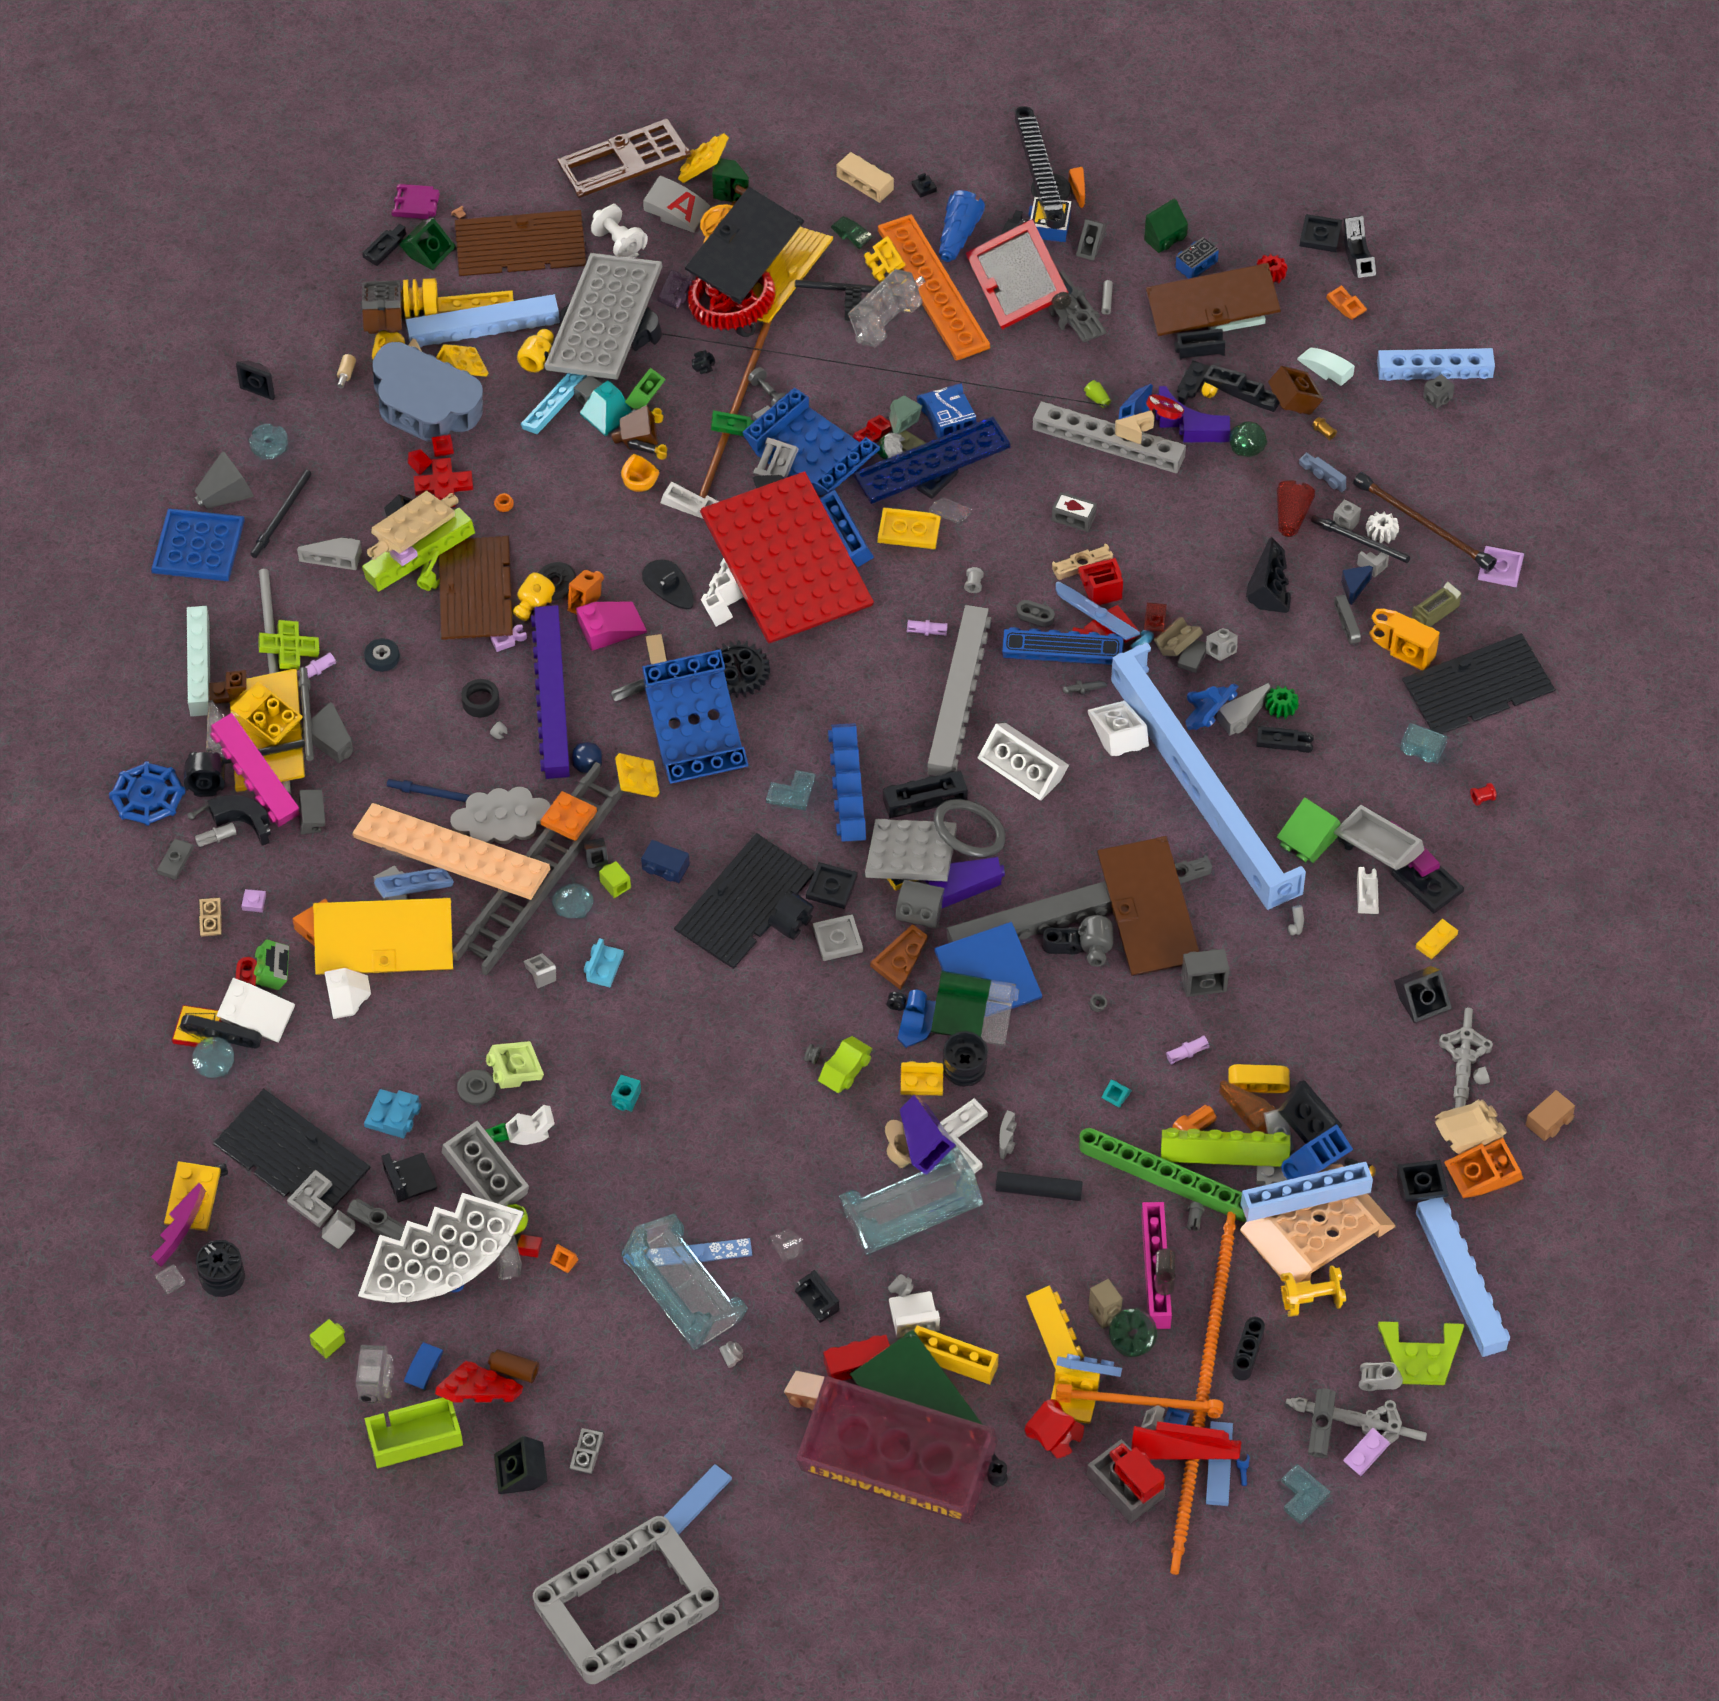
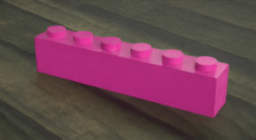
M230 713L212 724L211 738L216 744L219 743L223 748L221 751L225 758L233 762V769L237 775H242L245 779L244 784L249 791H253L256 795V801L261 806H264L270 822H275L280 827L299 815L298 805L235 716Z
M1143 1202L1141 1220L1149 1329H1171L1172 1311L1164 1202Z

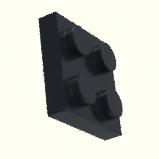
M1306 214L1299 246L1336 252L1343 220Z
M818 862L806 892V899L845 909L857 880L858 872Z

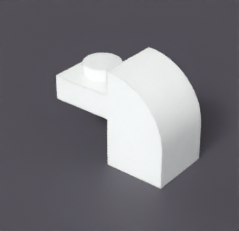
M543 1105L532 1116L517 1113L505 1124L509 1141L511 1143L528 1145L547 1139L549 1137L548 1130L554 1125L551 1107Z

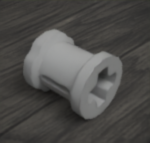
M972 567L966 571L968 578L964 584V589L969 593H979L982 589L980 582L984 572L980 568Z

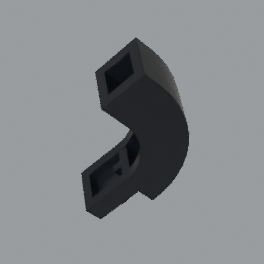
M1359 215L1343 218L1345 249L1354 276L1357 278L1375 276V257L1370 254L1367 247L1364 217Z
M224 795L208 800L209 811L217 827L233 821L245 822L254 829L262 846L269 843L268 835H271L268 814L258 802L241 795Z

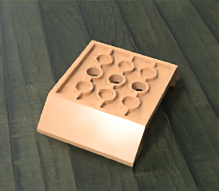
M1330 1164L1329 1166H1327L1319 1172H1324L1344 1166L1342 1164ZM1363 1194L1249 1221L1241 1227L1240 1231L1280 1278L1281 1274L1291 1272L1296 1283L1311 1280V1274L1373 1233L1378 1238L1395 1228V1224L1368 1194ZM1321 1215L1325 1220L1318 1222L1313 1217ZM1330 1230L1336 1231L1338 1236L1330 1237L1327 1232Z

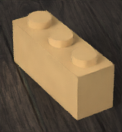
M852 152L837 164L838 178L879 203L894 190V178L890 174L881 171L875 165H871Z

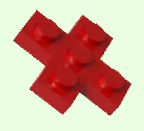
M451 458L432 459V475L414 476L415 496L428 491L431 494H435V497L439 500H442L450 493H453L454 496V492L473 490L472 471L452 473Z

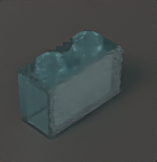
M1409 723L1401 740L1400 750L1407 755H1415L1426 762L1438 764L1446 747L1448 736Z

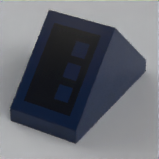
M1372 566L1343 570L1341 582L1349 604L1352 605L1372 579Z

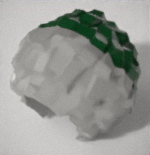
M897 433L884 435L878 444L880 446V450L877 452L878 455L885 461L898 463L907 456V450L902 451V444L900 442L905 440V438Z

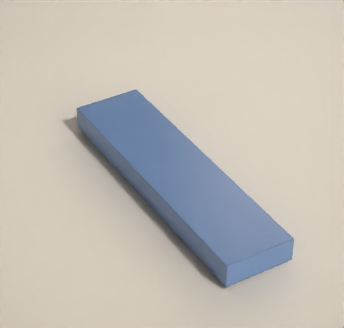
M441 868L379 877L374 882L384 898L451 887L454 883L447 870Z
M1211 1421L1210 1429L1224 1430L1229 1434V1440H1232L1233 1423ZM1208 1459L1206 1504L1228 1506L1231 1459Z
M714 1464L664 1517L669 1520L678 1535L732 1480V1477ZM659 1528L658 1530L663 1532L665 1529Z

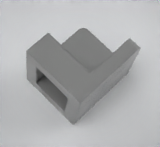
M1361 551L1358 554L1357 565L1360 567L1372 566V576L1376 577L1388 567L1389 555L1382 552L1378 556L1372 552L1366 555Z
M337 1210L322 1228V1238L336 1248H341L355 1231V1221Z

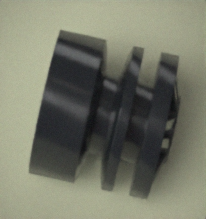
M963 1031L953 1034L945 1042L943 1049V1072L946 1078L953 1084L962 1087L973 1086L985 1076L988 1051L982 1037L973 1032Z
M215 1240L208 1242L199 1250L196 1256V1266L202 1288L208 1294L215 1297H226L237 1292L245 1279V1271L239 1249L233 1243L226 1240Z

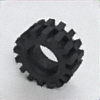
M846 286L845 321H860L861 287Z

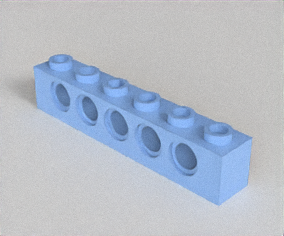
M1493 348L1379 350L1377 359L1379 380L1387 381L1397 379L1429 380L1435 379L1441 374L1447 379L1493 378L1495 368Z

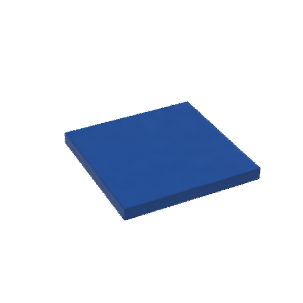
M168 509L152 565V573L229 581L245 522L244 516Z
M1012 922L939 946L934 950L942 970L991 979L984 1018L1042 998V993Z

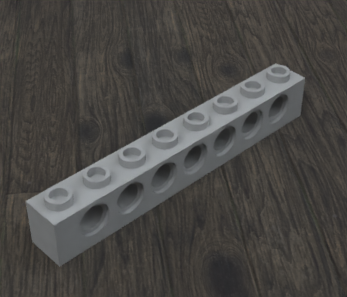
M1041 401L1033 417V430L1173 473H1178L1185 458L1186 445L1147 434L1143 431L1141 444H1137L1116 436L1114 423Z

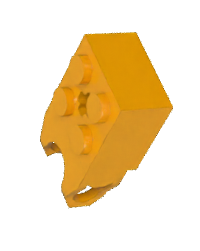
M1376 609L1371 617L1376 625L1369 632L1372 640L1389 650L1391 656L1420 670L1427 669L1436 656L1440 632L1396 611ZM1384 614L1387 616V621L1378 620L1376 616ZM1380 630L1383 631L1385 635L1383 637H1377L1374 634V632Z

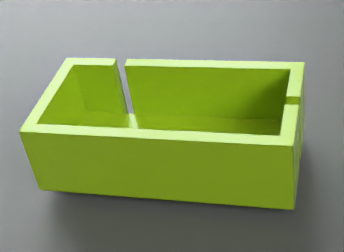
M443 1397L388 1412L391 1425L389 1427L386 1426L384 1413L364 1418L377 1468L463 1446L461 1430L453 1402Z

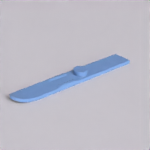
M1056 582V592L1063 600L1125 640L1140 635L1138 630L1117 618L1105 608L1097 605L1067 585Z

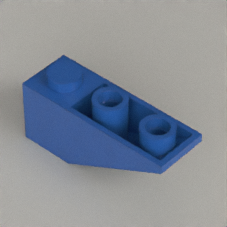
M1152 384L1133 392L1120 407L1118 420L1150 410L1146 405V401L1152 395Z

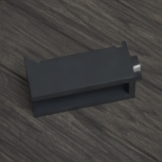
M1223 329L1177 334V342H1174L1175 353H1179L1180 360L1182 358L1216 354L1225 356Z

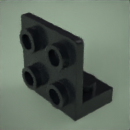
M389 1153L381 1156L383 1169L397 1203L437 1189L436 1181L424 1153L400 1161L392 1160Z

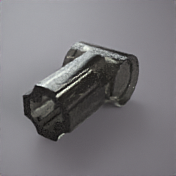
M1162 1249L1156 1252L1155 1290L1160 1295L1165 1296L1174 1291L1176 1279L1175 1252L1170 1249Z

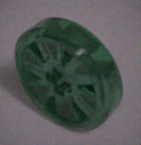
M1131 1308L1116 1314L1110 1324L1109 1336L1112 1345L1119 1353L1127 1357H1137L1148 1353L1153 1348L1157 1339V1328L1153 1318L1147 1312ZM1132 1329L1137 1330V1333L1134 1336H1130L1129 1332H1131Z

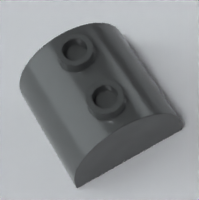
M904 880L898 897L896 920L937 929L945 888Z

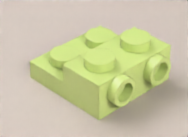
M530 1041L492 1045L486 1056L487 1065L492 1066L494 1070L493 1080L495 1083H499L501 1089L520 1087L524 1081L542 1080L544 1075Z

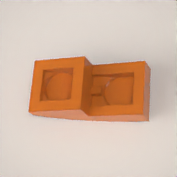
M1342 285L1326 296V299L1351 320L1367 310L1356 296L1351 297Z

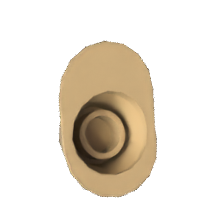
M890 1120L885 1126V1133L889 1141L887 1155L899 1168H904L911 1163L903 1123L898 1120Z

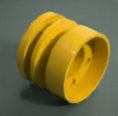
M436 278L423 279L422 287H418L417 280L413 279V288H410L408 279L403 280L401 302L406 319L411 318V310H414L415 318L419 317L420 310L424 311L425 316L438 314Z

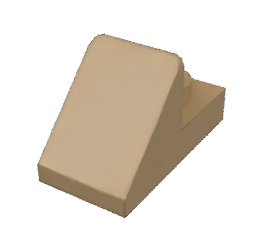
M1152 410L1116 420V436L1141 444L1142 431H1148L1154 426Z

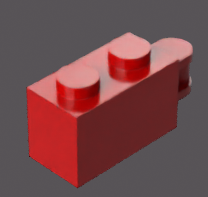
M1123 1443L1109 1452L1110 1457L1115 1462V1473L1143 1504L1164 1489L1165 1476L1159 1468H1155L1150 1463L1146 1453H1141L1137 1447L1130 1451Z

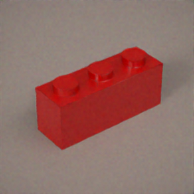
M876 1335L868 1340L853 1341L846 1346L831 1347L827 1351H823V1360L829 1378H832L834 1383L851 1379L850 1374L890 1346L887 1335Z

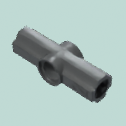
M358 1198L349 1204L347 1215L369 1227L372 1233L398 1241L401 1240L405 1225L388 1216L384 1209L374 1208Z
M1322 1388L1317 1389L1308 1449V1455L1323 1458L1328 1455L1336 1392L1331 1389ZM1323 1419L1328 1424L1325 1427H1320L1316 1422Z

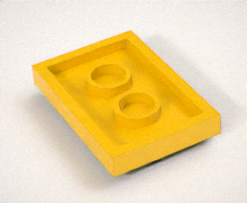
M723 133L718 137L714 136L706 144L702 143L696 150L692 149L690 151L692 156L688 157L685 164L680 168L681 173L678 179L685 183L716 165L729 137Z
M883 508L878 543L936 549L941 514Z
M178 1161L164 1221L165 1225H170L174 1221L169 1213L200 1183L206 1192L190 1229L208 1230L221 1172L220 1168Z

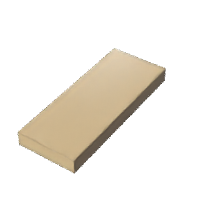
M662 635L646 636L651 664L667 661Z

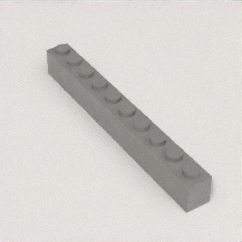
M965 605L928 760V775L938 776L950 771H957L959 760L956 757L961 755L962 751L960 739L965 738L966 727H964V723H968L970 711H967V709L972 707L973 695H971V692L976 691L977 686L975 675L979 676L981 664H978V662L983 660L984 648H982V645L987 643L988 633L986 628L990 629L992 617H988V608Z

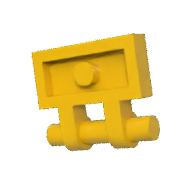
M888 236L873 246L875 253L872 255L870 252L864 254L865 263L872 269V274L875 279H878L879 283L886 281L885 272L892 276L906 265ZM879 260L882 262L880 266L877 265Z

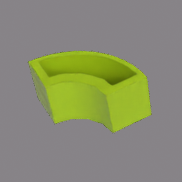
M853 1036L842 1040L835 1054L824 1064L818 1081L837 1093L844 1089L848 1090L862 1067H866L870 1062L872 1048Z

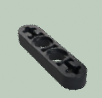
M184 1015L180 1024V1028L184 1032L247 1048H259L262 1040V1035L258 1031L195 1015Z

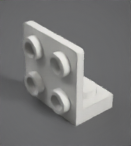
M930 1291L905 1295L904 1297L889 1298L897 1338L903 1337L911 1330H915L917 1325L932 1331H940L939 1312L935 1310Z

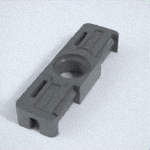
M1203 855V858L1188 863L1187 861H1182L1175 864L1176 871L1182 870L1186 873L1182 877L1178 876L1180 884L1212 873V865L1207 855Z

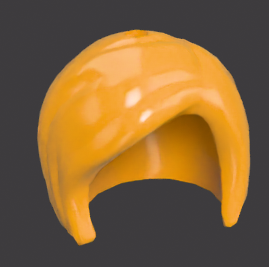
M637 454L629 457L621 471V477L625 486L634 492L649 490L659 476V470L647 459Z

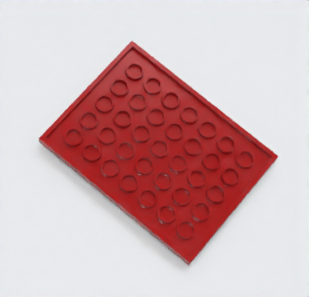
M805 471L701 508L700 513L768 644L873 605L874 601Z

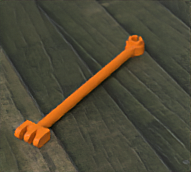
M1058 1384L1056 1387V1400L1071 1403V1398L1147 1406L1159 1405L1169 1408L1200 1410L1208 1413L1210 1418L1221 1417L1224 1403L1216 1399L1200 1402L1072 1390V1385Z

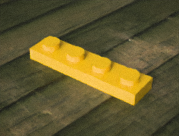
M513 291L437 297L439 314L514 301Z

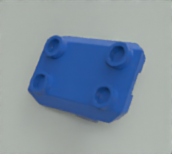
M1231 684L1226 688L1225 686L1219 688L1212 686L1204 691L1189 692L1187 700L1194 705L1195 710L1185 721L1187 729L1197 730L1200 727L1211 726L1216 720L1214 715L1225 702L1237 696L1236 689L1239 686L1236 684Z

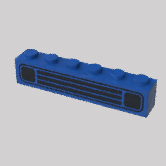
M1011 627L1009 630L1004 629L1002 653L1003 658L1112 665L1113 657L1123 653L1124 638L1118 634L1104 636L1096 632L1080 634L1077 631L1060 633L1058 630L1041 632L1039 629L1024 631L1020 628Z

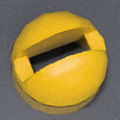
M1206 382L1202 387V394L1207 398L1214 397L1218 391V388Z

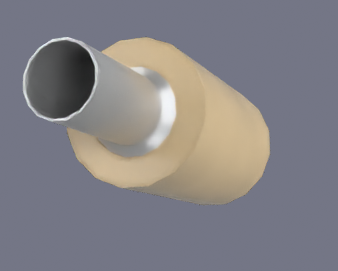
M345 354L342 357L337 372V377L339 378L338 388H344L345 382L351 379L356 363V358L352 355Z

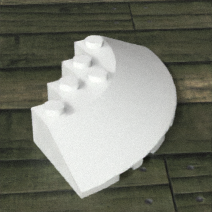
M462 1193L455 1213L434 1207L428 1227L407 1221L400 1241L382 1235L379 1236L358 1296L374 1301L391 1303L413 1302L440 1296L459 1288L484 1271L500 1255L515 1233L524 1212Z

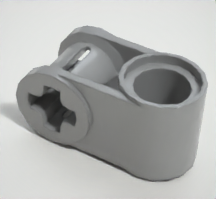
M1367 1362L1360 1365L1362 1376L1361 1381H1359V1388L1364 1391L1393 1390L1400 1387L1403 1382V1377L1393 1362Z

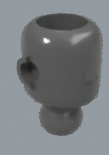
M1092 915L1082 921L1078 933L1080 934L1081 947L1088 953V963L1091 966L1099 967L1106 962L1105 953L1109 952L1113 946V924L1105 916Z

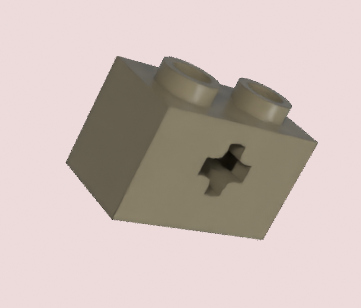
M1109 1279L1090 1288L1089 1311L1102 1329L1107 1326L1112 1327L1116 1325L1121 1319L1123 1298Z

